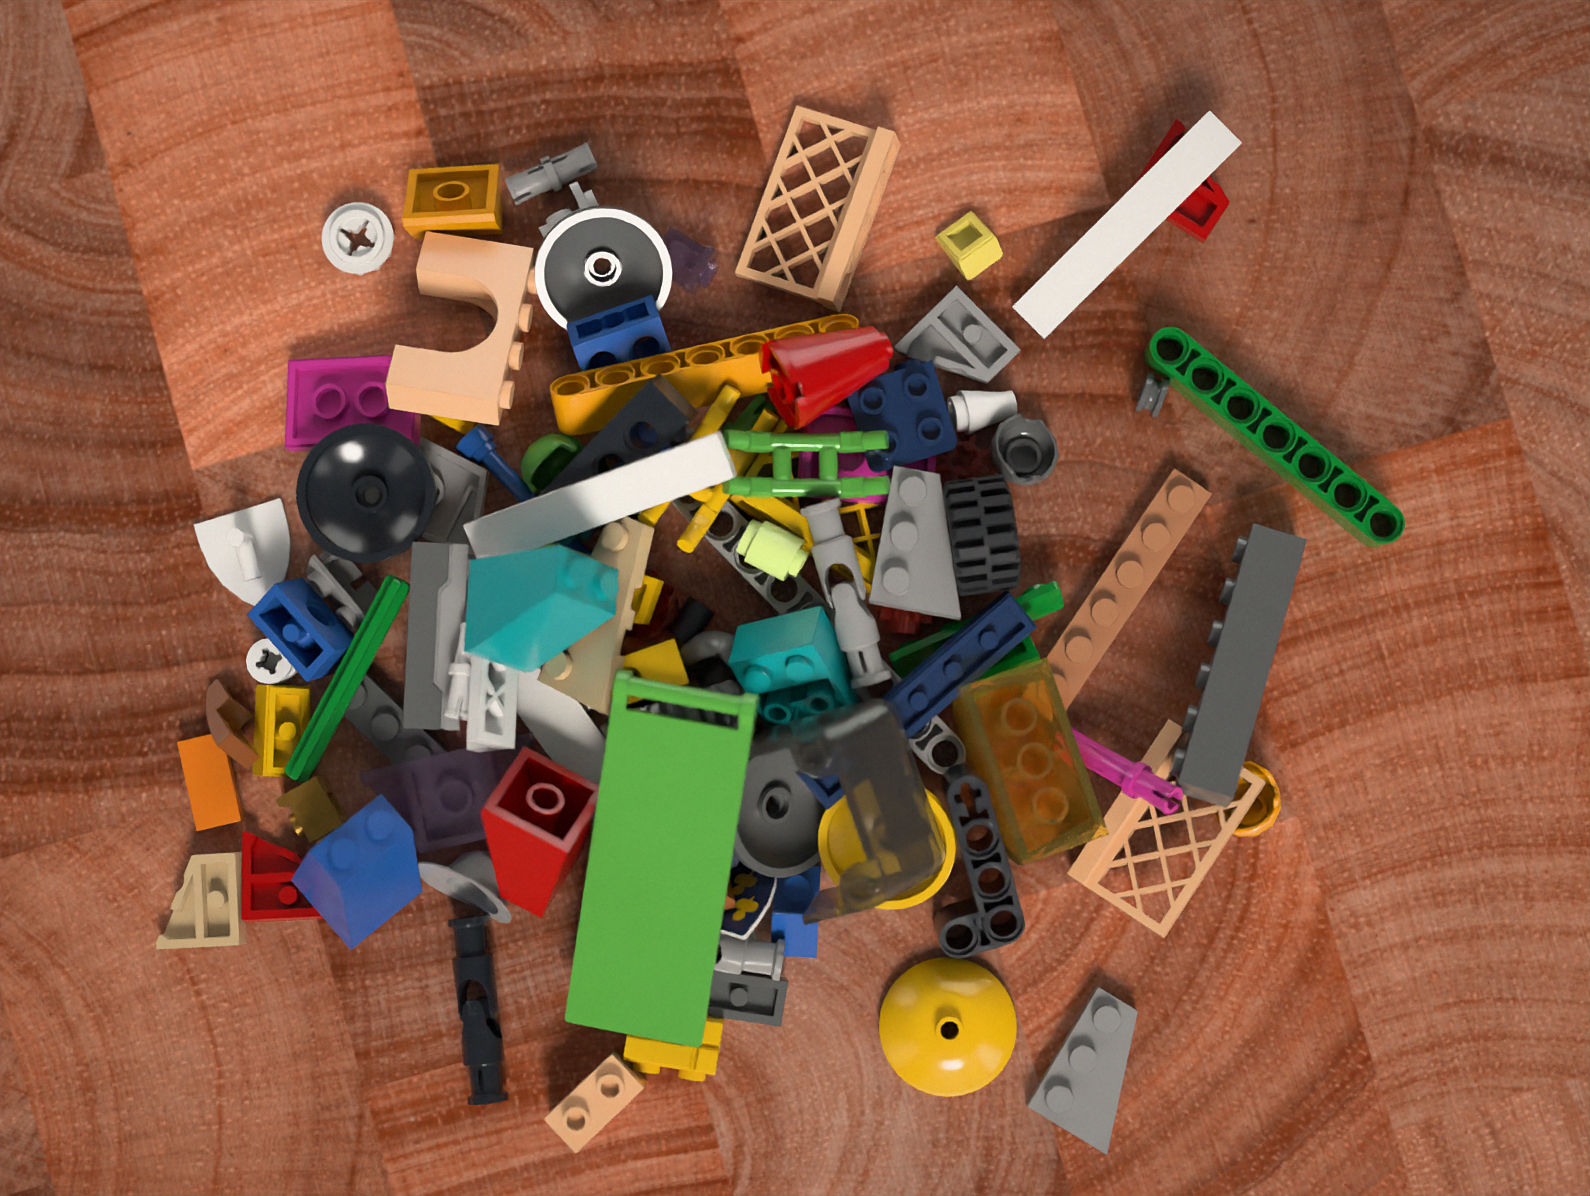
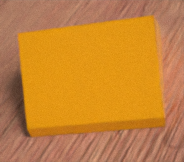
M499 164L409 169L402 216L404 228L414 240L424 239L426 231L460 237L503 234Z

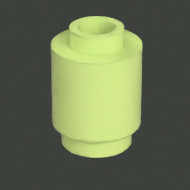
M754 519L751 520L736 550L737 553L745 556V562L783 582L789 574L794 577L798 576L809 554L802 550L805 540L766 520L760 523Z

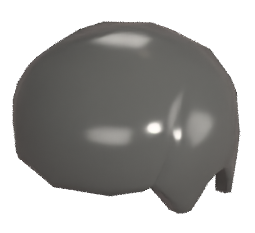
M1014 414L1000 423L989 444L990 463L997 474H1001L1006 481L1016 485L1030 486L1042 482L1053 472L1059 458L1056 438L1045 427L1042 420L1023 418L1021 414Z
M712 630L699 633L686 642L681 648L680 657L687 677H689V672L693 671L701 687L725 680H733L740 684L728 664L735 635L724 631Z

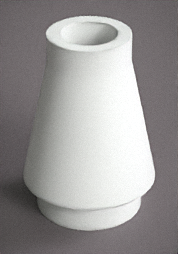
M1011 390L1004 392L958 391L957 396L948 397L947 409L954 432H964L965 435H969L1017 414V403L1015 395Z

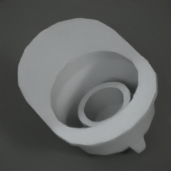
M474 850L464 853L448 867L431 862H418L420 878L436 890L476 907L494 920L502 923L511 922L512 916L506 908L509 901L500 897L489 851Z

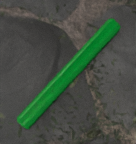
M390 574L385 577L285 767V773L293 780L305 783L311 779L410 591V584L402 578Z

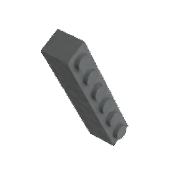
M1253 523L1247 537L1239 535L1231 557V562L1238 563L1234 579L1226 577L1219 598V604L1226 605L1222 621L1214 619L1206 646L1213 647L1214 650L1209 664L1201 662L1194 684L1195 689L1201 690L1197 707L1193 705L1188 706L1181 729L1182 732L1189 734L1184 750L1176 748L1168 775L1176 777L1174 785L1181 787L1184 795L1225 808L1234 798L1307 539Z

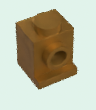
M315 776L275 799L279 807H290L293 813L288 817L301 839L307 837L310 843L315 842L316 845L349 820L325 776Z

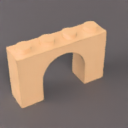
M426 231L416 266L419 294L476 304L485 309L494 318L496 326L482 343L461 352H440L396 345L385 383L389 408L499 426L503 408L510 409L513 402L515 383L510 381L512 369L520 370L522 364L524 344L519 342L521 332H529L532 322L533 306L528 304L530 294H538L534 274V248Z

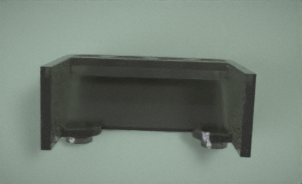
M870 699L764 728L753 739L749 759L790 748L796 766L805 775L813 778L838 775L867 860L850 865L842 874L839 886L820 890L802 915L804 925L873 909L932 877L939 870L945 858V847L900 715L891 703L882 699Z

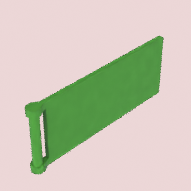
M617 670L613 684L610 720L565 1012V1020L567 1022L691 1047H700L702 1045L759 695L744 692L743 697L637 678L633 677V672ZM629 696L739 715L738 728L627 708Z

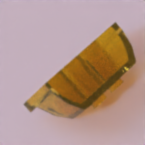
M1047 657L956 689L958 697L953 700L954 720L962 743L965 746L969 763L978 770L989 790L1006 855L1018 866L1026 865L1109 835Z

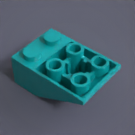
M821 606L737 627L728 664L745 692L759 695L757 711L775 740L797 739L809 742L823 749L863 714L856 688L852 689L850 681L853 678L845 653L840 650L835 629Z

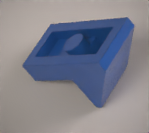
M814 865L798 875L777 878L776 890L773 895L771 942L776 943L778 939L786 940L785 957L817 958L821 865Z

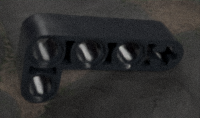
M963 763L955 764L947 769L941 780V789L948 814L954 826L956 841L972 898L942 907L936 913L933 921L934 931L941 948L946 954L954 958H965L1009 945L1021 937L1025 928L1024 915L989 790L978 770L971 765ZM963 783H969L970 785L968 791L974 805L972 807L966 808L960 795V785ZM975 825H985L988 827L987 833L983 838L974 841L966 838L967 832L971 827ZM987 868H997L1000 870L995 880L988 883L978 881L979 875L983 870ZM1003 910L1012 912L1007 922L999 925L990 923L995 913ZM955 924L968 926L966 932L960 937L951 938L946 936L947 930Z

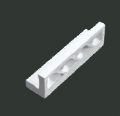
M480 555L478 558L490 557L492 555ZM472 655L467 750L488 752L515 748L519 670Z

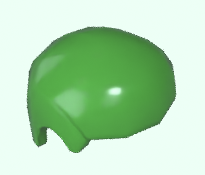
M561 432L556 434L550 433L540 437L529 445L521 460L523 481H525L533 493L538 492L540 494L585 447L574 436Z

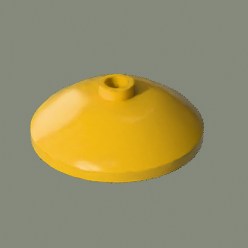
M882 775L864 778L831 808L825 810L818 832L820 858L832 881L852 899L879 909H903L915 906L929 899L947 880L956 857V834L951 817L943 804L923 786L896 776ZM893 826L897 828L900 835L897 837L889 836L885 831V827Z
M938 957L915 964L895 980L881 1006L879 1035L883 1052L888 1062L905 1082L928 1094L959 1096L984 1087L1003 1070L1011 1057L1016 1041L1017 1020L1008 992L991 972L979 964L966 959ZM952 1021L957 1024L958 1032L954 1037L946 1038L942 1036L940 1030L945 1022Z

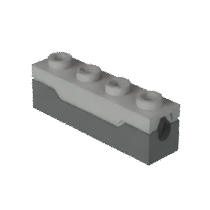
M412 542L403 728L460 730V720H463L460 713L459 720L446 717L444 713L447 709L452 676L448 674L450 663H455L461 631L460 624L466 623L467 582H469L470 560L476 559L475 555H469L468 544L450 545L448 543Z

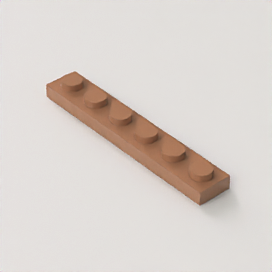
M1175 468L1170 472L1020 694L1055 719H1061L1212 493Z

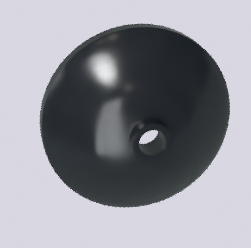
M354 424L333 431L312 448L305 458L298 475L296 501L304 527L314 541L323 549L344 560L374 563L400 555L412 546V542L419 540L428 527L434 512L436 485L433 471L427 458L420 448L408 437L382 425ZM375 486L380 492V497L377 502L370 504L366 500L365 494L370 487Z

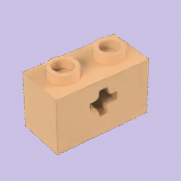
M617 1048L544 1118L548 1125L575 1153L638 1095L648 1082L638 1071L632 1069L633 1065L629 1061L623 1060V1055Z

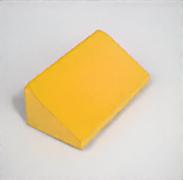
M256 686L253 746L260 758L253 763V776L289 777L285 773V767L309 723L311 686Z

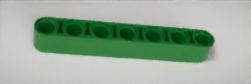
M1165 327L1152 336L1144 352L1146 364L1162 379H1170L1169 385L1362 544L1374 548L1395 542L1401 537L1405 528V519L1398 507L1188 334L1177 327ZM1162 340L1174 343L1178 349L1177 360L1165 361L1156 350L1157 343ZM1204 369L1208 371L1213 378L1212 389L1206 391L1197 388L1192 381L1193 370ZM1239 398L1246 403L1248 407L1246 419H1235L1229 414L1227 409L1229 399ZM1266 427H1274L1282 433L1283 445L1280 449H1272L1264 442L1263 431ZM1301 456H1310L1317 462L1319 469L1316 478H1307L1302 475L1298 467ZM1337 485H1345L1352 491L1354 500L1350 508H1344L1335 501L1334 490ZM1373 514H1380L1388 521L1389 531L1385 537H1379L1372 532L1370 519Z

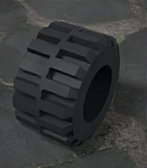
M998 474L945 482L942 494L956 587L960 596L1017 589L1021 577L1019 540L1011 492L1003 476Z

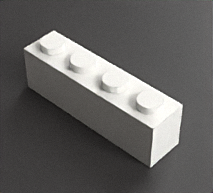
M543 665L533 672L524 673L519 671L517 713L552 761L600 785L609 724L605 722L599 726L589 712L592 709L588 710L587 705L538 681L537 678Z

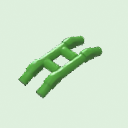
M724 430L722 433L725 444L729 449H739L744 452L770 453V451H773V479L771 477L735 476L722 482L724 494L742 495L749 498H862L870 495L890 493V480L888 476L841 477L838 479L837 452L856 453L866 452L867 450L887 449L889 447L887 430L839 433H771L750 430L747 432ZM791 451H819V479H792Z

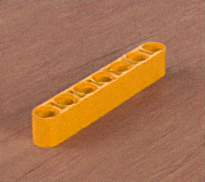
M849 314L831 315L560 377L550 385V394L558 429L566 435H580L602 430L641 388L658 374H661L694 408L712 405L725 384H729L740 391L741 395L739 398L765 393L767 388L772 387L773 384L770 372L761 373L758 354L760 344L777 338L860 328L859 320Z

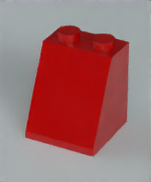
M525 746L483 806L481 817L500 897L542 918L582 853L594 823L600 785Z

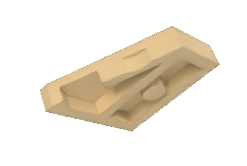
M242 852L192 855L183 875L184 884L176 892L170 909L173 910L165 933L160 934L156 941V950L247 944L246 923L241 920Z

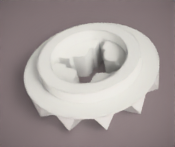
M361 202L349 203L336 209L325 222L322 231L323 250L329 261L342 272L362 276L364 273L379 270L386 259L392 256V247L395 240L392 225L387 216L375 206ZM366 226L365 236L374 247L359 246L352 253L353 243L342 232L358 234Z

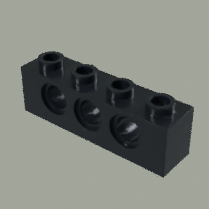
M658 374L641 388L538 496L610 471L607 465L608 454L619 456L623 460L624 465L662 452L669 443L673 447L681 445L695 431L690 422L699 412L661 374ZM639 422H647L653 426L656 431L655 443H648L640 438L637 431ZM602 525L558 540V542L565 548L576 539L584 544Z

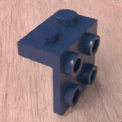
M919 358L899 363L893 366L895 372L875 377L845 398L847 408L851 409L857 431L887 430L889 447L887 449L867 450L864 452L868 467L873 473H881L893 469L894 466L901 467L950 452L956 447L957 438L932 360L920 363Z

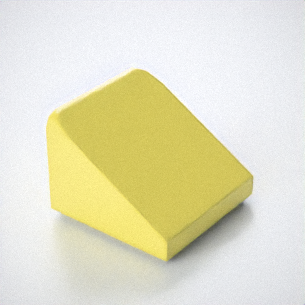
M972 211L935 236L936 241L968 281L999 260L1003 255L996 236Z

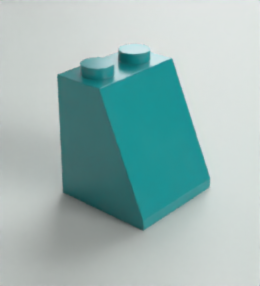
M560 545L470 560L463 652L524 673L533 672L616 615V602L619 591L618 569Z

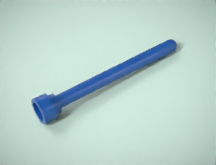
M483 424L473 428L457 444L456 449L465 459L473 460L477 465L483 464L519 503L538 497L496 452L498 446L493 442L495 437ZM578 539L567 546V548L592 555V552Z

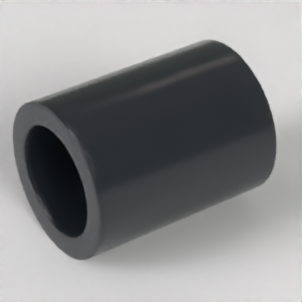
M688 596L666 630L686 643L695 635L704 631L715 613L691 596Z

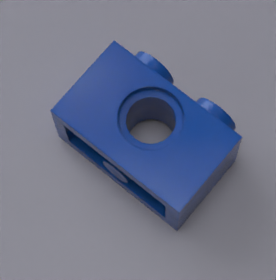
M303 577L275 583L247 614L306 682L334 674L355 636Z

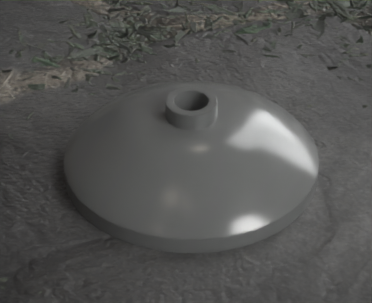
M592 206L567 215L547 233L536 256L535 285L545 310L560 326L567 330L566 324L649 295L653 296L659 313L670 291L672 265L663 238L643 217L620 207ZM598 258H606L610 261L609 266L605 269H597L593 264Z
M780 739L761 746L749 755L734 854L745 866L757 873L775 878L791 877L810 869L821 860L818 848V832L826 808L795 773L822 750L816 745L797 739ZM770 797V799H771V800H770V804H769V806L766 808L767 800H768V798Z

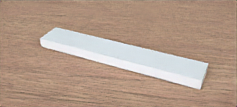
M1209 110L1012 307L1045 339L1242 142Z
M721 431L469 521L463 527L476 559L478 556L486 554L496 556L532 550L732 479L737 475Z

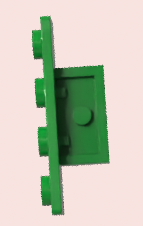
M1057 581L1046 585H1033L1026 589L1021 596L1014 598L1032 621L1064 607L1061 589ZM974 617L962 622H950L931 636L922 640H910L900 645L895 652L889 654L894 672L901 679L905 678ZM1030 635L961 693L957 700L1040 664V655Z

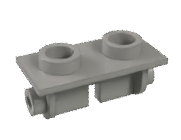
M325 550L319 556L322 560L321 563L314 554L310 558L306 569L309 585L321 598L327 597L337 609L336 615L352 633L357 632L378 592L369 581L357 590L352 588L351 584L362 576V573L352 561L334 556Z

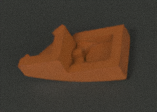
M216 679L207 687L206 714L210 732L220 749L245 769H248L260 756L241 729L254 716L247 708H244L233 699L227 687L220 680Z

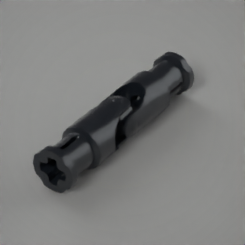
M489 915L448 919V927L453 928L456 957L452 959L458 1012L463 1022L461 1039L463 1065L469 1069L471 1095L467 1097L468 1105H486L509 1100V1092L503 1089L501 1062L505 1060L503 1037L499 1024L496 1021L498 1016V1000L493 953L488 952L485 925L490 922ZM475 980L481 983L487 996H480L467 1001V990L470 982Z

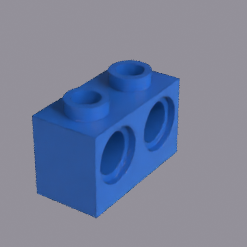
M652 295L566 324L581 372L671 352ZM651 336L646 341L636 342L641 337ZM607 351L603 356L593 357L598 352Z

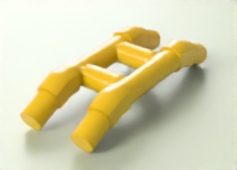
M725 384L689 442L718 432L741 392L733 386ZM764 409L750 431L772 432L780 418L770 410ZM727 448L737 472L736 476L743 477L758 453ZM722 482L715 484L713 488L707 487L688 494L701 502L702 505L677 541V545L683 551L693 552L731 494L723 493ZM672 500L642 510L638 515V520L640 523L653 527Z

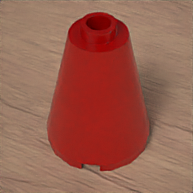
M873 326L771 339L760 344L758 354L761 373H771L773 386L767 388V392L777 413L789 428L795 426V429H799L814 421L887 370L889 358L893 357V349L888 336L884 332L879 333Z

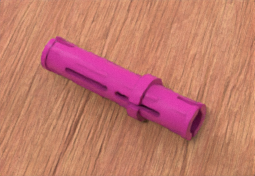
M1070 727L1062 733L1061 737L1073 744L1067 745L1058 740L1057 751L1061 755L1073 759L1119 785L1122 793L1133 799L1140 797L1167 815L1173 813L1179 807V804L1165 796H1173L1182 801L1183 789L1153 774L1152 768L1142 762L1133 763L1080 733L1074 727Z

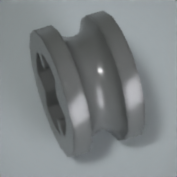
M1148 372L1134 411L1140 413L1141 410L1146 409L1150 412L1151 417L1157 418L1165 400L1170 379L1164 378L1162 381H1157L1154 378V374Z

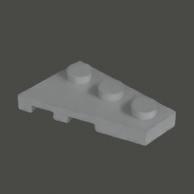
M894 466L869 604L956 620L961 619L940 474Z
M1096 986L1026 1105L1107 1155L1138 1011Z

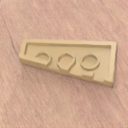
M627 516L604 525L590 557L618 569L619 591L617 594L616 615L544 663L537 678L541 683L607 715L611 713L612 698H610L614 677L618 669H623L625 657L619 656L625 630L632 629L635 612L632 611L631 606L634 589L642 586L654 528Z

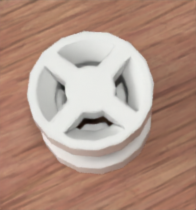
M268 638L259 640L248 651L246 658L247 669L251 676L259 682L273 685L284 684L297 673V670ZM267 651H268L269 656H268V658H267V661L265 662V658L267 657Z

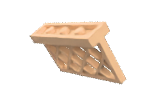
M796 105L735 274L738 277L821 303L825 308L840 312L901 146L896 133L878 127L877 130ZM808 121L822 126L827 139L803 150L798 140L803 122ZM828 128L840 132L832 136ZM851 136L866 139L867 143L863 154L845 163L836 144ZM794 146H796L799 153L791 156ZM832 147L840 166L816 178L807 158ZM803 161L812 180L788 192L782 180L786 169ZM857 168L854 179H852L849 171ZM845 174L851 186L847 197L829 205L821 185ZM780 187L783 195L776 198L777 192ZM816 188L825 208L801 220L792 200ZM788 203L796 223L773 234L767 223L770 211ZM842 210L837 222L834 213ZM829 216L835 227L832 239L814 248L805 228ZM765 229V232L768 237L760 240L763 230ZM801 231L809 251L786 262L777 242ZM772 245L781 265L765 273L750 269L755 253ZM826 252L822 263L818 255ZM814 258L819 268V274L813 289L796 284L790 269ZM785 272L789 281L776 276Z
M1168 719L1141 760L1142 763L1152 768L1153 774L1166 781L1171 776L1168 774L1176 748L1185 749L1189 735L1182 732V727ZM1242 767L1240 778L1251 784L1241 800L1230 802L1227 808L1216 805L1190 811L1187 795L1183 794L1182 804L1184 812L1159 818L1155 806L1140 797L1137 799L1130 798L1121 791L1067 874L1165 938L1266 782ZM1150 808L1152 819L1142 821ZM1235 809L1226 822L1224 811ZM1218 812L1222 830L1217 838L1197 843L1192 818ZM1186 819L1191 844L1165 850L1160 824ZM1154 826L1159 851L1133 856L1129 839L1134 831ZM1125 848L1127 858L1116 860L1122 849ZM1209 848L1201 860L1199 850ZM1193 851L1196 870L1188 879L1172 882L1166 856ZM1160 858L1165 883L1139 889L1134 863ZM1128 865L1133 890L1114 894L1100 885L1110 868ZM1184 886L1175 900L1173 888ZM1167 890L1171 908L1159 924L1145 915L1141 895ZM1135 897L1137 909L1123 899Z

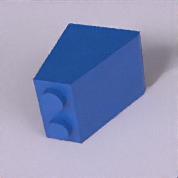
M382 794L307 853L291 879L350 950L355 948L422 892L413 830Z

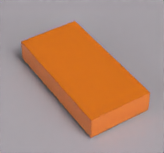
M212 734L177 742L196 831L244 821L231 757L216 745Z

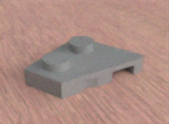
M957 286L894 346V350L899 355L911 359L919 358L920 362L923 363L932 360L935 367L988 384L1020 352V349Z

